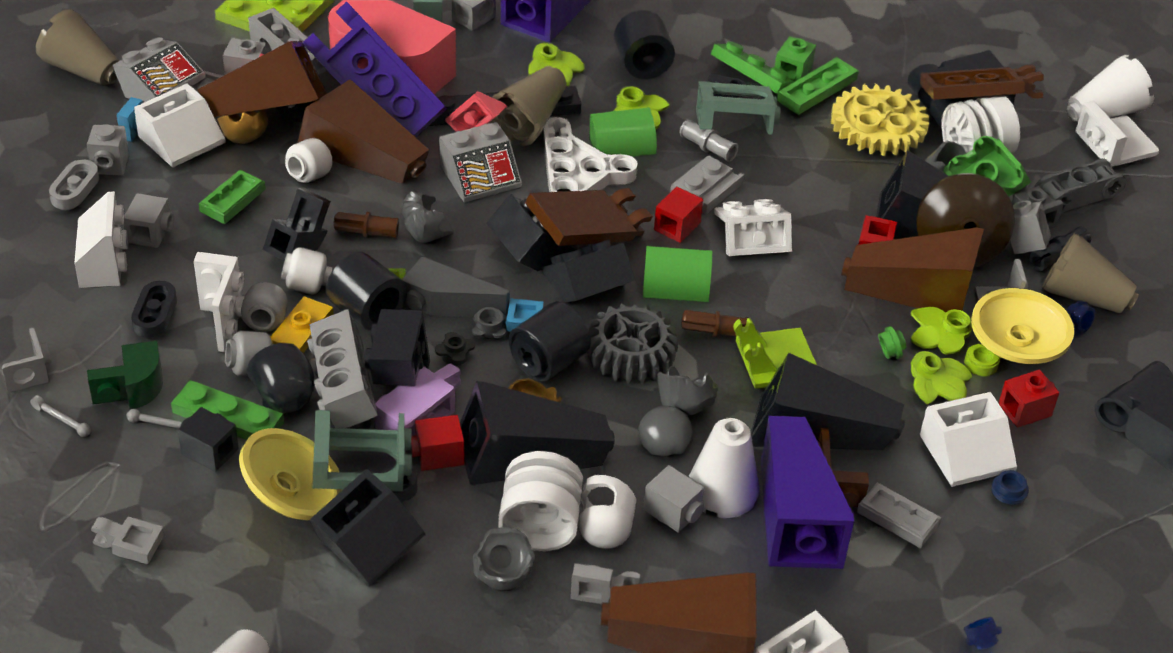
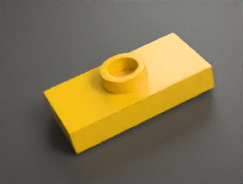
M303 297L271 335L273 344L291 343L304 353L309 347L307 340L312 338L310 324L334 315L333 307Z

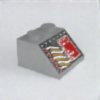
M155 38L146 43L147 47L139 51L134 50L125 53L121 61L113 64L125 98L134 97L145 102L184 84L192 86L206 78L204 71L177 42L164 40L163 38Z
M497 122L439 137L440 167L464 203L522 187L510 140Z

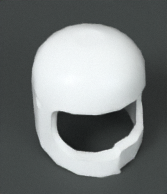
M594 475L586 478L587 482L583 485L581 494L584 510L579 515L578 523L582 537L589 544L598 548L609 549L622 545L630 536L636 506L634 493L627 484L611 476ZM597 487H608L615 493L613 505L593 506L587 495L592 489Z

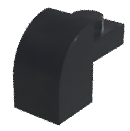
M298 188L288 219H272L263 250L285 261L287 253L292 254L298 247L313 251L318 250L328 232L322 228L331 201L306 188Z

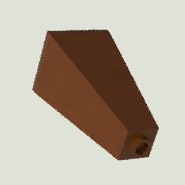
M289 41L197 89L199 94L205 98L214 117L317 101L328 94L302 41Z
M351 79L305 108L298 143L310 138L321 140L329 148L332 161L401 184L411 177L417 178L426 169L427 164L425 162L429 149Z
M977 227L856 245L852 258L846 257L841 273L842 276L847 277L844 290L917 309L937 307L944 312L953 309L963 310L984 229Z
M739 573L611 587L610 603L602 602L600 626H608L607 642L640 653H754L756 643V573Z

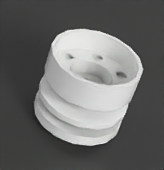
M993 95L978 98L975 101L967 100L948 105L943 113L942 135L944 142H956L965 149L966 153L973 149L974 142L979 138L990 136L999 139L1014 154L1020 141V125L1017 113L1009 99L1004 95Z
M536 451L524 453L513 459L506 469L504 495L499 513V528L511 527L518 529L525 534L532 550L535 551L557 550L570 544L577 534L579 505L583 485V475L579 467L570 459L553 452Z

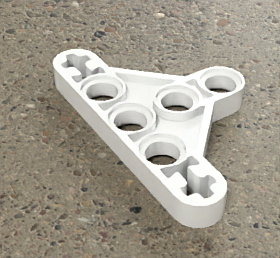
M561 117L548 119L543 128V142L549 192H558L557 190L568 189L570 191L602 190L608 185L634 182L638 164L636 159L629 155H606L573 136L568 120ZM555 132H559L560 136L555 137ZM554 149H563V150H565L566 152L558 153V152H554V151H552V150H554ZM588 168H596V169H598V170H600V171H598V172H589V171H586L585 169H588ZM616 168H628L630 171H619ZM566 169L568 170V172L560 173L556 172L555 170Z

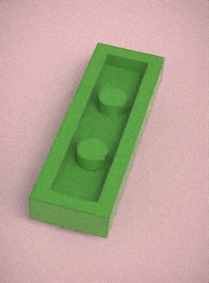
M728 41L727 44H715L712 49V56L761 85L770 87L777 94L778 91L795 82L787 77L788 73L777 67L771 68L765 64L766 60L762 57L743 52L744 47L738 43Z
M836 57L778 91L777 101L799 115L856 81L859 70Z
M189 380L171 403L172 413L185 418L191 417L200 407L214 414H221L228 421L236 424L237 437L245 440L257 431L268 428L280 429L284 424V417L281 412Z

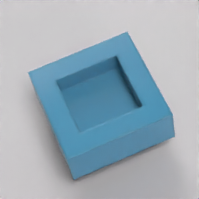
M131 97L117 114L118 126H125L127 141L130 142L138 134L134 107L142 104V99Z
M510 298L506 331L511 332L516 326L540 311L544 307V302Z

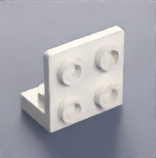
M1094 101L1083 104L1076 133L1100 159H1107L1111 167L1158 155L1159 148L1127 115L1110 119Z
M758 199L754 200V205L742 206V202L729 201L724 202L723 207L714 208V214L725 222L726 254L728 256L792 252L791 213L781 208V205L773 204V200Z
M197 252L194 259L200 310L213 312L218 351L225 352L227 340L232 339L237 333V321L239 316L242 317L241 307L245 297L242 296L244 273L239 271L238 257Z

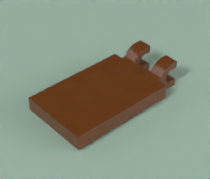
M1025 65L1019 69L1001 67L921 73V86L933 100L1026 93L1035 99L1043 98V92L1040 89H1035L1034 82L1044 81V74L1036 72L1034 65Z
M629 188L619 189L611 196H608L604 190L530 193L525 202L558 246L595 244L609 239L611 242L633 241L635 236H643L645 232L640 224L650 222L653 218L646 208L638 209L628 216V210L624 207L623 203L633 201L636 197Z

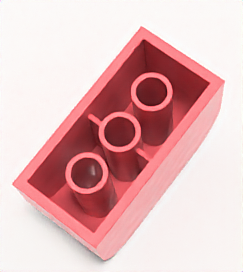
M343 0L330 11L328 15L330 49L352 30L335 12L347 1L434 95L456 77V28L391 0ZM366 58L358 61V68L364 69L368 66Z

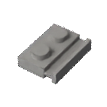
M708 155L671 184L670 192L677 186L702 198V212L707 214L743 185L744 174L740 173L737 175L733 173V168Z

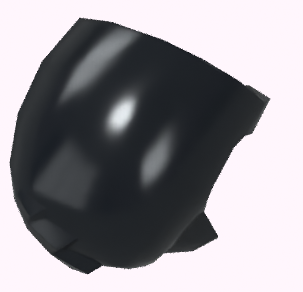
M278 343L265 347L257 352L249 361L246 372L262 397V406L281 413L299 411L306 402L310 401L315 385L314 372L309 360L294 344Z

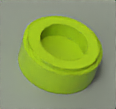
M975 344L968 348L964 364L975 375L990 376L996 373L1000 357L993 354L982 344Z

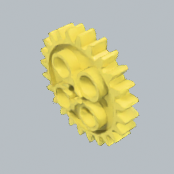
M863 84L862 90L852 87L851 93L843 91L842 97L837 96L836 103H833L831 124H834V132H840L839 139L848 138V146L858 144V151L869 148L870 154H873L875 150H880L882 156L886 155V151H891L894 155H898L899 149L906 152L909 151L910 147L918 148V143L924 142L929 127V115L926 114V107H920V100L911 101L912 94L903 96L901 95L902 89L900 88L893 92L889 85L885 89H880L878 84H875L874 88L870 89L867 85Z

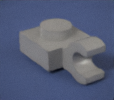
M98 517L91 528L92 532L97 533L93 539V544L102 548H110L112 546L113 555L144 564L150 563L164 537L163 526L132 517H127L123 525L107 518Z
M575 563L572 574L571 599L597 604L609 602L611 587L639 584L640 574L627 571L617 577H612V569L601 568L597 565Z

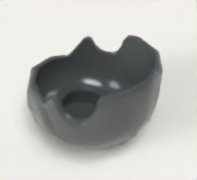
M662 405L651 409L640 422L638 432L641 444L652 455L664 457L672 454L681 455L690 442L693 443L692 424L687 414L677 407Z

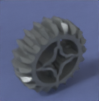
M621 303L618 309L609 306L606 313L598 312L597 318L591 320L589 325L591 345L587 352L588 359L592 360L593 368L602 371L603 376L612 374L614 381L623 378L629 384L632 379H637L643 384L646 377L656 380L657 373L666 374L669 366H673L676 352L678 351L676 327L671 325L670 318L662 317L661 310L651 312L649 305L645 308H638L636 303L632 307H626Z

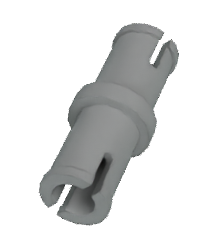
M691 119L684 121L680 128V136L698 144L699 148L704 152L711 151L726 161H732L738 153V144L720 136L718 131L713 128L707 130L700 129L699 124Z

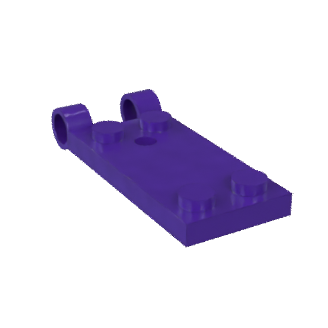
M346 1L335 12L352 30L330 50L314 33L302 42L303 45L341 85L351 79L413 136L417 137L447 108ZM362 58L368 60V66L364 69L358 68V61Z

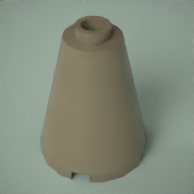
M71 9L63 10L49 20L53 25L48 31L42 29L36 43V54L45 63L103 86L113 84L118 80L113 68V64L119 62L118 58L79 13Z
M546 66L494 94L492 98L503 102L507 107L491 122H497L511 142L517 139L522 141L520 145L532 144L539 137L566 89L567 83L562 71Z
M1073 233L1062 249L1057 262L1053 264L1042 289L1054 295L1119 314L1124 309L1130 311L1139 297V294L1135 292L1137 285L1081 235Z

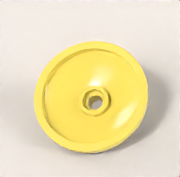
M1004 288L992 291L978 300L971 317L973 332L983 346L993 354L1019 364H1041L1056 360L1068 351L1074 337V325L1067 311L1050 297L1028 289Z
M279 428L257 431L247 439L240 451V469L249 489L264 505L283 516L298 520H310L343 490L312 489L314 442L296 432ZM329 456L328 472H340L335 462Z

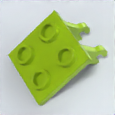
M750 318L747 319L745 327H742L740 319L733 325L737 335V346L755 389L767 387L788 353L817 365L801 327L759 333Z

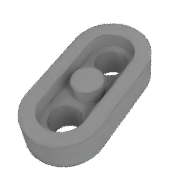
M84 159L68 164L49 188L52 205L63 210H71L79 206L99 181L97 165L93 161Z

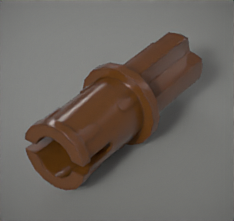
M338 212L334 216L333 225L335 230L363 233V236L367 238L368 235H377L397 239L399 218L371 215V212H366L365 215Z
M685 310L682 314L681 327L684 330L712 333V337H717V334L736 337L737 335L733 329L734 323L740 319L742 327H745L748 317L720 315V311H716L713 314Z

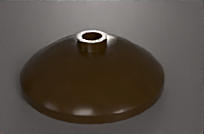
M960 173L942 179L925 194L917 212L916 226L918 236L963 230L967 222H974V228L984 229L974 266L979 267L996 258L1005 249L1013 234L1015 213L1009 196L995 181L980 174Z

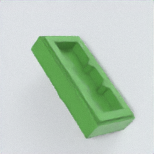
M239 170L198 203L199 212L226 224L266 190L265 181Z

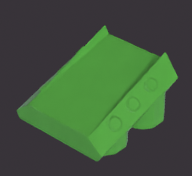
M990 136L979 138L974 142L971 151L954 157L943 170V173L948 176L960 173H975L986 176L999 184L1009 197L1031 183L1023 166L999 139Z

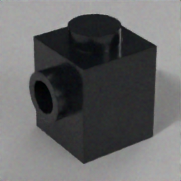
M200 407L191 417L186 418L178 428L181 454L215 472L239 449L236 424L228 421L221 414H214L203 407Z

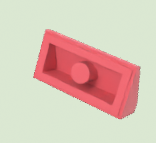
M477 91L444 120L455 132L488 124L507 105Z

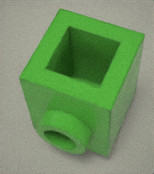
M789 36L776 54L775 67L786 71L788 78L797 81L812 70L816 45L806 42L801 38Z

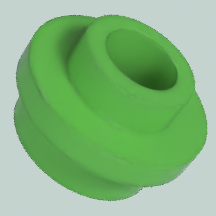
M892 326L886 327L885 332L878 334L882 351L887 359L893 357L900 359L903 357L902 350L907 348L904 336L900 330L895 331Z

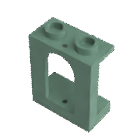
M699 82L696 113L700 129H712L714 111L760 114L763 116L767 133L773 134L774 124H779L780 106H777V97H773L770 87ZM714 94L762 97L764 99L718 97L714 96Z
M316 410L312 489H344L361 474L328 472L329 450L378 451L391 455L396 460V466L386 473L373 474L390 490L403 491L404 476H411L412 454H405V450H411V428H404V413H399L398 430L330 428L331 411Z

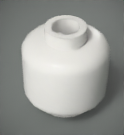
M316 138L306 139L292 145L288 149L285 161L286 169L297 181L302 183L312 182L330 172L332 167L331 152L321 140Z
M298 247L292 254L287 253L281 279L286 280V286L290 290L315 295L319 292L321 285L326 286L328 277L332 272V267L326 266L327 258L324 253Z

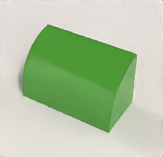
M649 107L590 114L589 139L592 147L606 155H629L634 157L657 153L655 124Z
M646 246L643 297L709 302L712 251Z

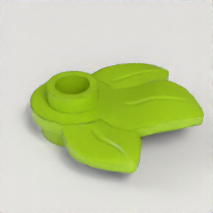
M551 43L536 45L532 54L534 60L528 66L529 75L546 66L559 69L565 76L567 86L571 83L573 73H582L585 70L583 62L575 54L560 51L557 46Z
M630 86L620 91L616 99L617 107L614 111L649 107L654 119L655 129H658L661 124L658 112L666 110L669 107V103L660 96L644 95L641 89Z
M924 307L911 311L912 317L921 325L911 336V342L918 347L924 349L938 347L945 355L954 354L964 347L965 339L972 332L970 316L962 310L953 309L944 312L937 307Z
M929 351L918 352L911 361V373L915 378L913 387L916 394L925 404L929 405L937 396H941L949 401L966 398L967 389L964 382L969 381L972 375L965 365L952 358H939L936 354Z

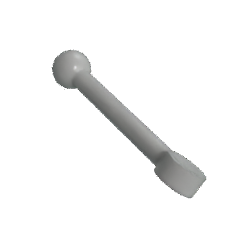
M36 395L30 400L31 405L36 410H44L73 427L79 436L86 437L91 433L89 424L78 423L46 404L42 397Z
M131 409L127 412V419L132 423L140 420L179 428L182 423L176 420L141 414L137 409Z

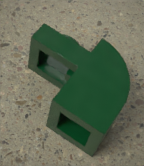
M157 340L121 345L123 365L87 370L92 404L128 400L131 410L140 408L153 401L163 386Z

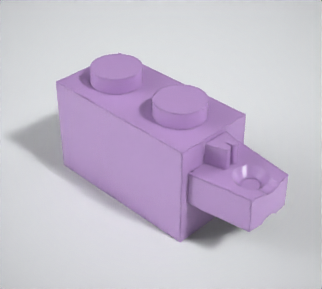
M451 363L435 373L426 367L420 369L415 386L399 385L390 393L378 399L375 403L378 416L374 417L375 429L398 430L399 413H404V428H411V436L415 435V420L452 415L455 412V389L461 384V370Z

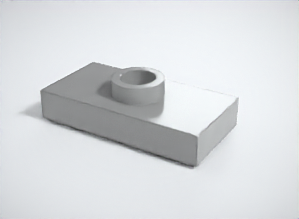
M878 482L859 503L857 513L919 548H922L941 520V517Z

